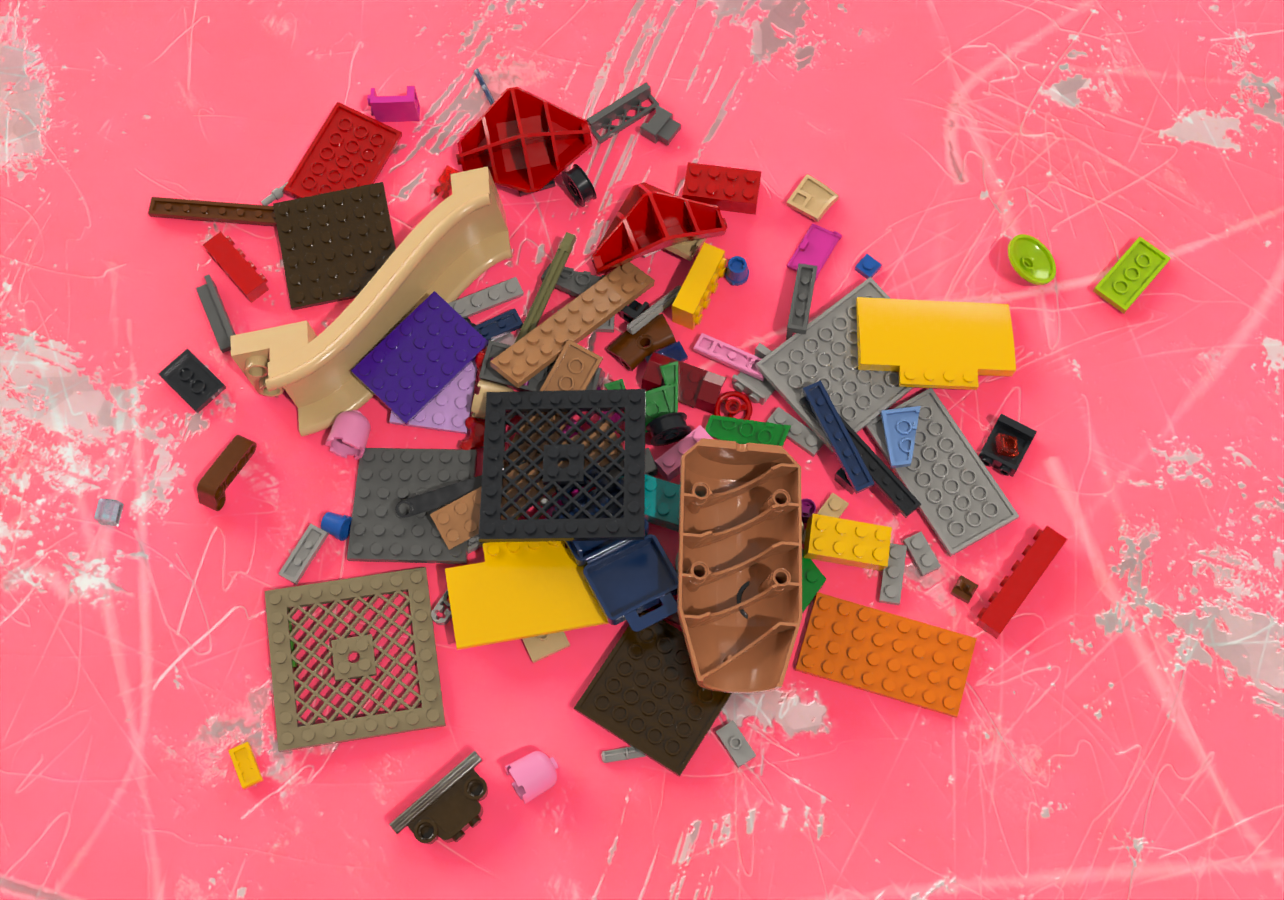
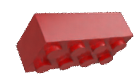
M688 162L682 198L719 206L722 211L756 215L762 171Z

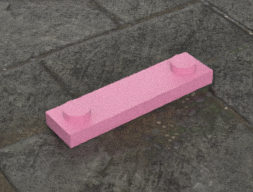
M701 333L693 348L694 352L756 379L764 380L765 377L755 367L756 363L762 358Z

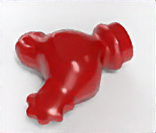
M470 416L465 420V426L470 431V438L466 441H461L459 447L462 450L484 448L485 422L478 421L477 418Z

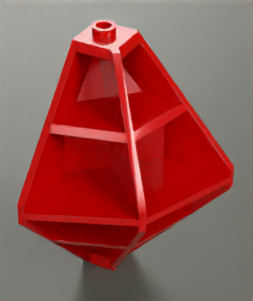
M519 87L507 88L457 143L459 154H456L458 165H462L463 171L488 166L494 183L531 193L541 190L592 147V140L587 120Z
M643 182L632 187L591 259L596 274L599 276L645 254L685 241L722 236L728 227L725 218H722L719 206L678 197Z

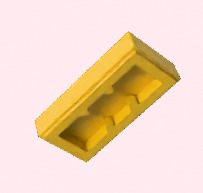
M249 742L228 750L243 789L264 781Z

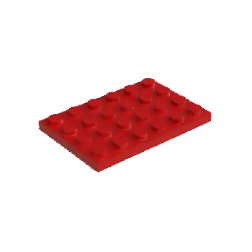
M337 102L284 187V192L296 198H303L374 184L400 141L402 132Z

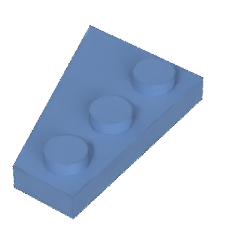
M921 406L881 411L890 468L911 466Z

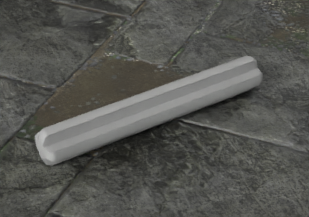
M676 286L627 324L626 330L630 334H634L673 304L681 286Z

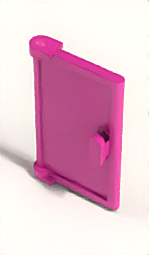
M812 223L788 262L787 267L797 272L799 263L817 266L816 281L836 244L841 240L842 234L836 231L832 232Z

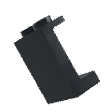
M1001 414L981 450L979 458L985 466H992L998 469L1001 474L1013 477L1037 431Z

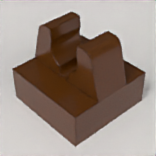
M961 575L950 594L968 604L979 585Z

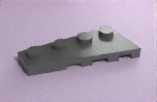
M551 263L549 264V266L547 267V269L545 270V272H544L543 275L541 276V281H542V282H543V280H544V278H545V276H546V274H547V272H548V269H549ZM564 266L555 288L578 297L604 278L605 275L600 277L591 275V272L574 271V268Z

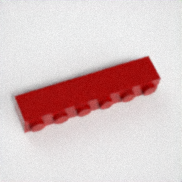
M1046 526L1043 531L1041 529L1037 531L1032 538L1035 540L1032 546L1028 544L1022 552V555H1024L1022 561L1017 560L1010 569L1013 571L1010 577L1006 575L999 584L1002 589L999 593L994 591L988 600L991 603L987 609L983 607L976 616L979 618L976 625L996 639L1067 541V538L1049 526Z

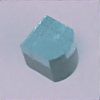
M100 498L94 519L102 525L119 526L124 504L118 500Z

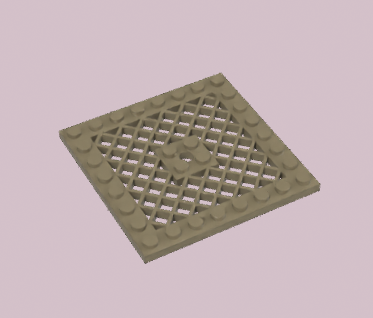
M426 567L265 591L279 752L446 726ZM393 594L389 600L383 595ZM398 595L406 599L400 608L393 603ZM373 597L369 603L363 598ZM378 598L386 602L380 611L373 607ZM353 600L349 606L342 601ZM358 601L366 606L360 614L353 610ZM332 603L328 609L322 605ZM338 604L345 608L340 617L332 612ZM409 604L411 616L404 611ZM312 606L311 609H310L308 612H307L306 610H304L303 608H301V607ZM390 606L397 610L392 619L384 615ZM318 607L325 611L319 620L312 616ZM369 609L377 614L371 622L364 618ZM298 610L305 614L299 623L292 619ZM349 612L357 617L351 625L344 621ZM401 614L409 619L403 627L395 623ZM329 615L336 619L331 628L323 624ZM381 617L388 622L383 630L375 626ZM309 618L316 623L310 632L303 627ZM361 620L368 625L362 634L355 629ZM289 621L296 626L291 633ZM340 623L348 628L342 636L334 632ZM411 623L413 627V635L406 631L407 628L411 625ZM392 625L400 630L394 638L386 634ZM320 626L327 631L321 640L314 635ZM371 629L379 633L374 641L372 634L367 635ZM299 630L307 634L301 643L293 638ZM351 632L358 635L356 637L347 638ZM403 633L411 638L405 647L397 642ZM331 634L337 638L336 640H331L332 648L325 643ZM383 637L390 641L385 650L377 645ZM310 638L318 642L312 651L305 647ZM291 641L297 645L296 649L293 652L291 648ZM413 643L415 644L416 655L409 651ZM394 645L402 650L396 658L388 653ZM322 646L329 650L323 660L316 655ZM374 648L381 652L377 660L375 659ZM301 649L309 654L303 662L295 658ZM352 653L360 655L356 663L349 662V656ZM405 653L413 658L407 667L399 662ZM332 655L334 668L327 663ZM385 656L393 661L387 670L379 665ZM313 657L320 662L314 671L306 666ZM293 661L300 665L295 672L293 670ZM416 662L418 675L411 670ZM396 665L404 669L398 678L390 673ZM323 666L331 670L325 680L318 675ZM377 668L384 673L378 681L371 677L377 676ZM303 669L311 674L305 682L297 678ZM408 673L416 678L410 686L402 682ZM334 675L336 682L341 681L336 688L329 683ZM387 676L395 681L389 690L381 685ZM315 677L322 682L316 691L308 686ZM362 678L357 685L351 681V679ZM367 679L375 684L369 693L361 689V686ZM295 681L302 685L297 692H295ZM418 682L420 686V695L413 690L415 686L418 684ZM346 683L354 687L348 696L340 691ZM398 685L406 689L401 698L393 694ZM325 686L333 690L327 700L320 695ZM378 688L386 693L380 702L372 697ZM305 689L313 694L306 703L299 698ZM357 691L365 695V698L359 705L351 700ZM410 693L418 698L412 707L404 702ZM337 694L345 699L339 708L331 703ZM389 696L398 701L391 710L383 705ZM317 697L324 702L318 711L310 706ZM369 699L377 704L371 713L363 709ZM296 700L303 705L298 713ZM348 703L356 707L350 717L342 712ZM422 703V708H417ZM401 704L408 709L397 711ZM327 706L335 710V713L329 720L321 715ZM380 708L387 712L375 715ZM307 709L315 714L308 723L300 718ZM360 711L367 715L355 718ZM339 714L346 718L345 720L334 721ZM318 718H321L323 721L326 722L314 724ZM298 721H300L305 726L299 727Z

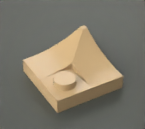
M806 174L786 203L790 208L819 222L827 210L839 199V195L819 180Z

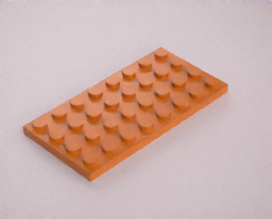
M817 592L795 671L957 718L977 638Z

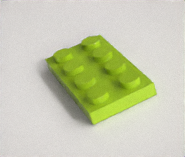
M1139 236L1097 284L1093 292L1122 313H1125L1171 258Z

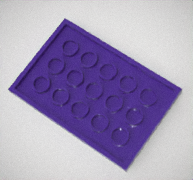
M434 291L358 363L351 372L395 415L408 425L476 358L478 352L488 346L489 342Z

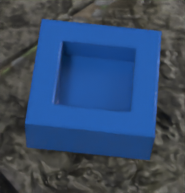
M866 254L855 266V270L868 279L869 277L872 278L881 269L882 264Z

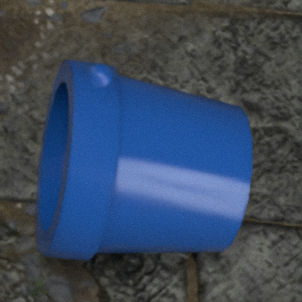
M735 256L729 260L725 272V278L728 283L733 286H739L748 280L749 269L744 258Z
M327 512L321 521V529L334 536L337 540L344 541L350 535L352 517Z

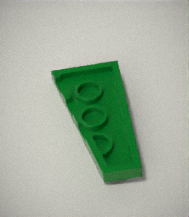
M710 415L705 430L711 437L719 440L736 441L738 444L757 443L783 447L791 425Z

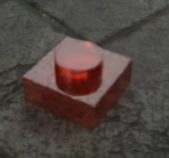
M1001 433L995 437L998 454L1012 458L1019 455L1016 437Z

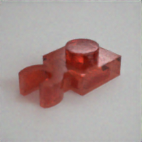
M447 165L438 179L441 185L434 189V194L438 196L440 192L444 191L442 195L443 200L448 198L449 190L452 189L450 174L459 173V171Z

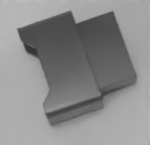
M657 105L655 108L656 113L648 123L641 125L640 133L655 144L660 140L669 145L675 135L681 130V124L673 120L672 113Z

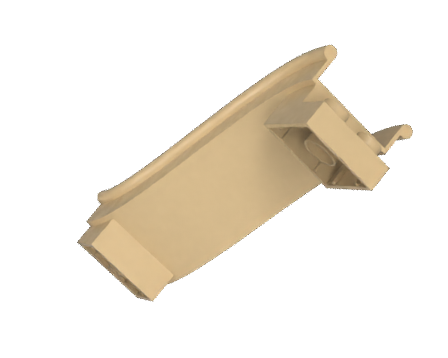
M488 166L450 174L452 195L436 206L409 233L350 305L318 336L307 320L230 336L231 357L259 395L274 397L282 394L283 390H286L298 407L299 432L302 437L333 426L338 414L344 411L358 410L375 395L351 370L434 291L447 303L456 301L486 270L503 260L513 257L505 209Z

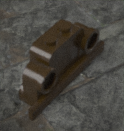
M473 751L389 824L395 833L399 834L408 826L414 833L415 838L424 844H433L437 841L438 837L447 843L461 840L465 836L464 832L470 826L474 828L482 821L483 807L479 801L487 797L488 787L485 780L474 770L483 761L476 751Z

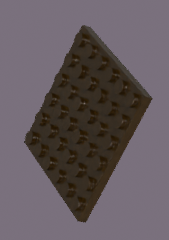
M383 182L273 203L292 310L356 298L396 250Z
M645 610L639 613L638 616L641 617L649 613V611ZM661 620L639 632L633 631L630 625L627 627L574 707V710L680 777L732 693L708 690L697 684L683 632Z

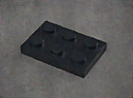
M188 349L159 373V376L197 414L226 389V386Z

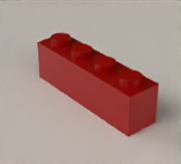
M220 231L205 242L203 246L218 266L252 303L269 290L266 285L268 280L262 273L258 274L255 271L257 268L251 260L248 262L245 260L246 255L240 248L236 249L233 246L235 243L229 235L225 237Z

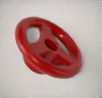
M729 391L718 397L714 415L721 416L720 405L723 403L728 413L727 417L733 418L739 412L747 411L743 420H750L753 408L751 401L745 394L738 391ZM738 397L745 402V404L741 405L737 399L728 400V398ZM734 406L737 409L735 411H731L730 407Z

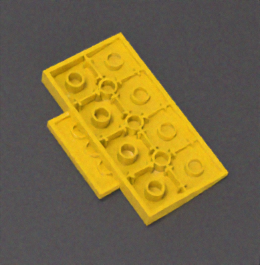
M857 297L858 370L899 372V387L966 390L978 389V375L1012 377L1016 372L1009 304Z
M564 541L483 543L485 562L445 569L457 650L609 624L585 581L584 567L576 564L569 549L565 547Z

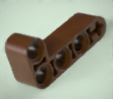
M236 435L199 481L197 494L200 504L215 511H220L226 501L225 490L255 453L256 442L241 435Z

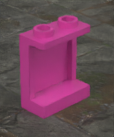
M407 86V95L377 96L375 88H371L367 101L368 106H371V115L375 116L376 120L380 122L420 121V103L415 86Z

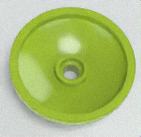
M1020 234L1009 242L1008 258L1011 266L1021 278L1036 285H1045L1054 279L1056 274L1054 258L1041 241L1030 235Z

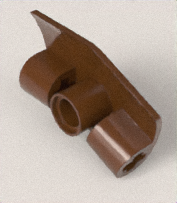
M659 314L634 334H630L626 330L607 348V351L618 356L622 365L631 372L644 358L648 359L652 356L653 352L656 353V350H661L675 344L676 340L663 314Z

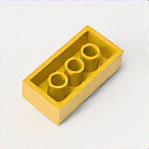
M704 242L672 304V322L694 330L696 324H700L703 317L702 312L710 304L711 294H715L717 291L719 278H723L725 275V265L727 262L725 250Z
M812 514L807 520L803 558L882 571L888 567L892 527Z

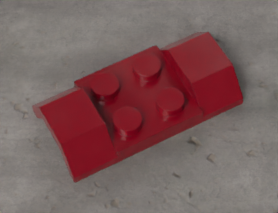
M653 352L642 378L641 389L649 391L664 386L665 383L659 367L678 360ZM678 361V402L714 414L720 391L727 377Z

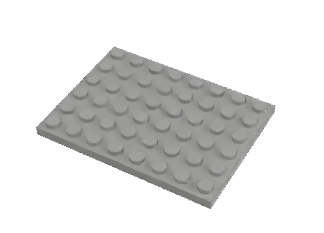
M871 277L807 325L806 334H794L755 365L758 371L832 453L834 451L820 424L799 402L805 396L802 391L804 387L821 380L838 414L856 433L881 415L882 410H887L915 388L899 387V372L858 370L857 297L891 299Z

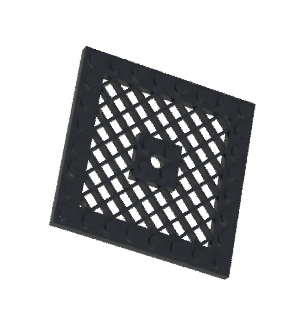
M645 389L487 392L479 542L645 540ZM541 412H549V413H548L547 415H544V414H542ZM596 413L601 419L594 424L590 418ZM615 413L621 417L616 423L609 419ZM557 414L561 419L556 424H553L550 419ZM575 414L581 418L576 424L569 420ZM515 415L521 418L516 425L510 422ZM538 415L541 420L534 425L530 419ZM586 422L591 428L584 433L579 428ZM606 422L611 427L604 433L599 427ZM624 422L625 432L619 428ZM546 423L551 428L544 434L540 428ZM567 423L571 428L566 433H563L559 428ZM506 424L511 428L507 433ZM527 424L531 429L524 434L519 429ZM596 431L600 437L594 442L589 436ZM614 431L621 435L615 442L609 437ZM536 432L540 438L533 443L529 437ZM556 432L561 437L553 442L549 437ZM574 432H577L581 437L573 442L569 437ZM514 433H517L521 438L513 443L509 438ZM606 440L610 446L604 451L599 445ZM624 440L625 451L619 446ZM546 441L549 445H544L543 452L539 446ZM584 441L591 445L586 450L585 445L582 444ZM505 442L510 446L506 451ZM524 442L530 445L525 452L518 448ZM614 449L620 453L615 460L609 456ZM535 450L540 456L532 461L528 456ZM593 450L600 453L595 460L589 456ZM516 451L520 456L512 461L508 456ZM604 458L610 462L605 469L599 465ZM586 459L590 464L584 469ZM623 459H624V468L619 465V463H620ZM504 460L509 464V466L505 469ZM525 460L530 465L522 471L518 465ZM542 461L543 470L538 466V464H540ZM561 461L569 462V466L566 468H560L558 465ZM614 467L621 472L615 478L608 474ZM593 468H596L600 473L593 479L588 473ZM515 469L519 475L511 480L507 475ZM535 469L539 474L532 480L527 474ZM585 477L590 483L582 488L579 484H584ZM603 477H606L610 483L603 488L598 482ZM623 477L624 487L618 483ZM503 478L509 483L504 488ZM524 478L529 483L521 489L517 483ZM542 479L543 485H546L543 489L537 485ZM595 486L600 492L592 497L588 491ZM615 486L620 492L613 497L608 491ZM534 487L538 493L531 498L526 493ZM554 487L559 492L551 498L547 492ZM575 487L579 493L572 498L567 492ZM514 488L518 493L511 499L506 493ZM605 495L610 501L603 507L597 501ZM564 496L569 502L561 507L557 501ZM585 496L589 502L582 507L577 501ZM623 496L624 506L618 502ZM502 497L507 501V503L503 507ZM524 497L528 502L520 508L516 502ZM545 497L549 502L541 508L536 502L540 498ZM574 505L579 511L574 516H571L566 511ZM593 505L599 509L594 516L587 512ZM613 505L620 509L614 516L607 511ZM513 506L517 512L510 518L505 512ZM533 506L538 512L530 517L526 511ZM554 506L559 511L551 517L546 511ZM583 514L587 517V519H579V518H580ZM604 514V515L607 516L608 518H600V517ZM543 515L546 519H538V518ZM562 515H564L567 519H558V518H560ZM521 516L525 518L522 520H517Z

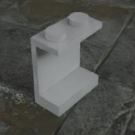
M761 343L755 348V356L762 359L772 352ZM740 372L738 376L735 374L732 376L733 388L738 392L747 394L749 399L756 404L764 405L776 390L766 378L761 381L743 372Z

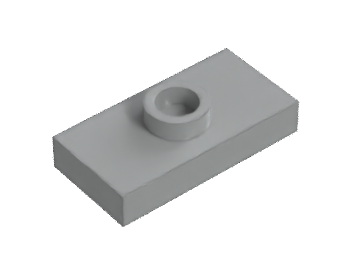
M733 720L716 731L717 736L738 768L756 757V754Z

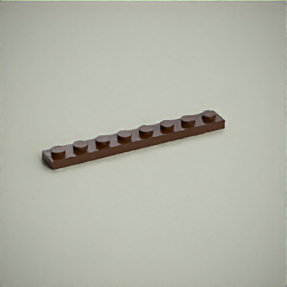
M152 197L148 211L150 217L277 226L273 206Z

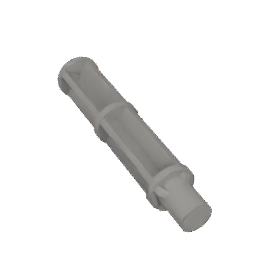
M633 747L602 751L601 753L603 763L646 757Z

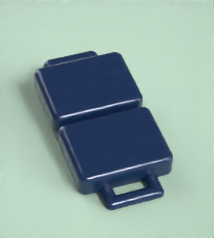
M594 468L588 474L594 479L600 472ZM584 477V484L579 485L583 487L590 482ZM603 477L598 483L604 488L610 482ZM621 479L618 483L624 487V480ZM615 486L608 491L613 497L620 492ZM573 487L567 493L572 497L571 492L577 489ZM596 488L588 493L594 497L600 491ZM604 495L597 502L604 507L610 500ZM564 496L560 498L563 504L561 507L569 502ZM583 496L577 502L583 507L589 500ZM623 496L621 499L618 500V502H619L620 504H622L623 506H624V496ZM573 505L566 512L574 516L579 510ZM595 505L587 510L592 516L599 511ZM613 505L607 511L614 516L620 509ZM555 507L552 512V516L559 511ZM583 514L579 519H587V517ZM603 514L600 518H608V517ZM562 515V516H561L560 518H558V519H567V518H566L564 515ZM646 518L645 540L564 541L576 564L584 567L585 581L609 624L617 625L627 620L631 629L639 632L677 612V603L673 596L678 594V574L657 537L652 534L647 535L649 533V524ZM661 602L663 603V606L641 617L638 616L639 613Z

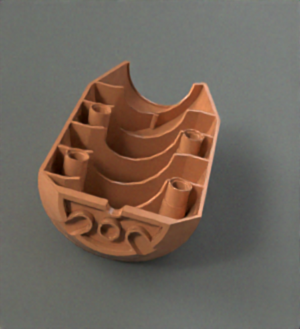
M702 438L681 456L677 613L697 684L708 690L728 693H758L779 689L784 682L802 620L801 466L782 446L757 443L738 444L736 441ZM750 581V585L742 594L741 603L737 604L738 591L746 582ZM744 609L748 614V619L740 613V610Z

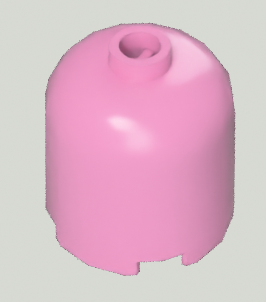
M358 410L341 412L333 423L325 446H330L329 451L342 458H347L348 455L355 456L354 459L362 458L371 431L369 420Z
M534 751L505 766L507 776L511 774L515 782L512 783V786L519 798L526 804L555 785L557 781L556 769L559 767L554 757L549 758L541 751Z

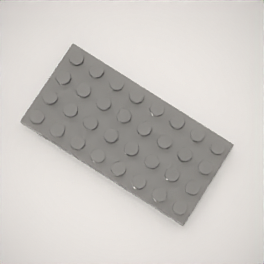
M929 388L893 408L921 406L911 466L892 469L899 480L921 503L918 509L951 557L1019 518V515L934 390ZM880 415L865 428L889 463Z

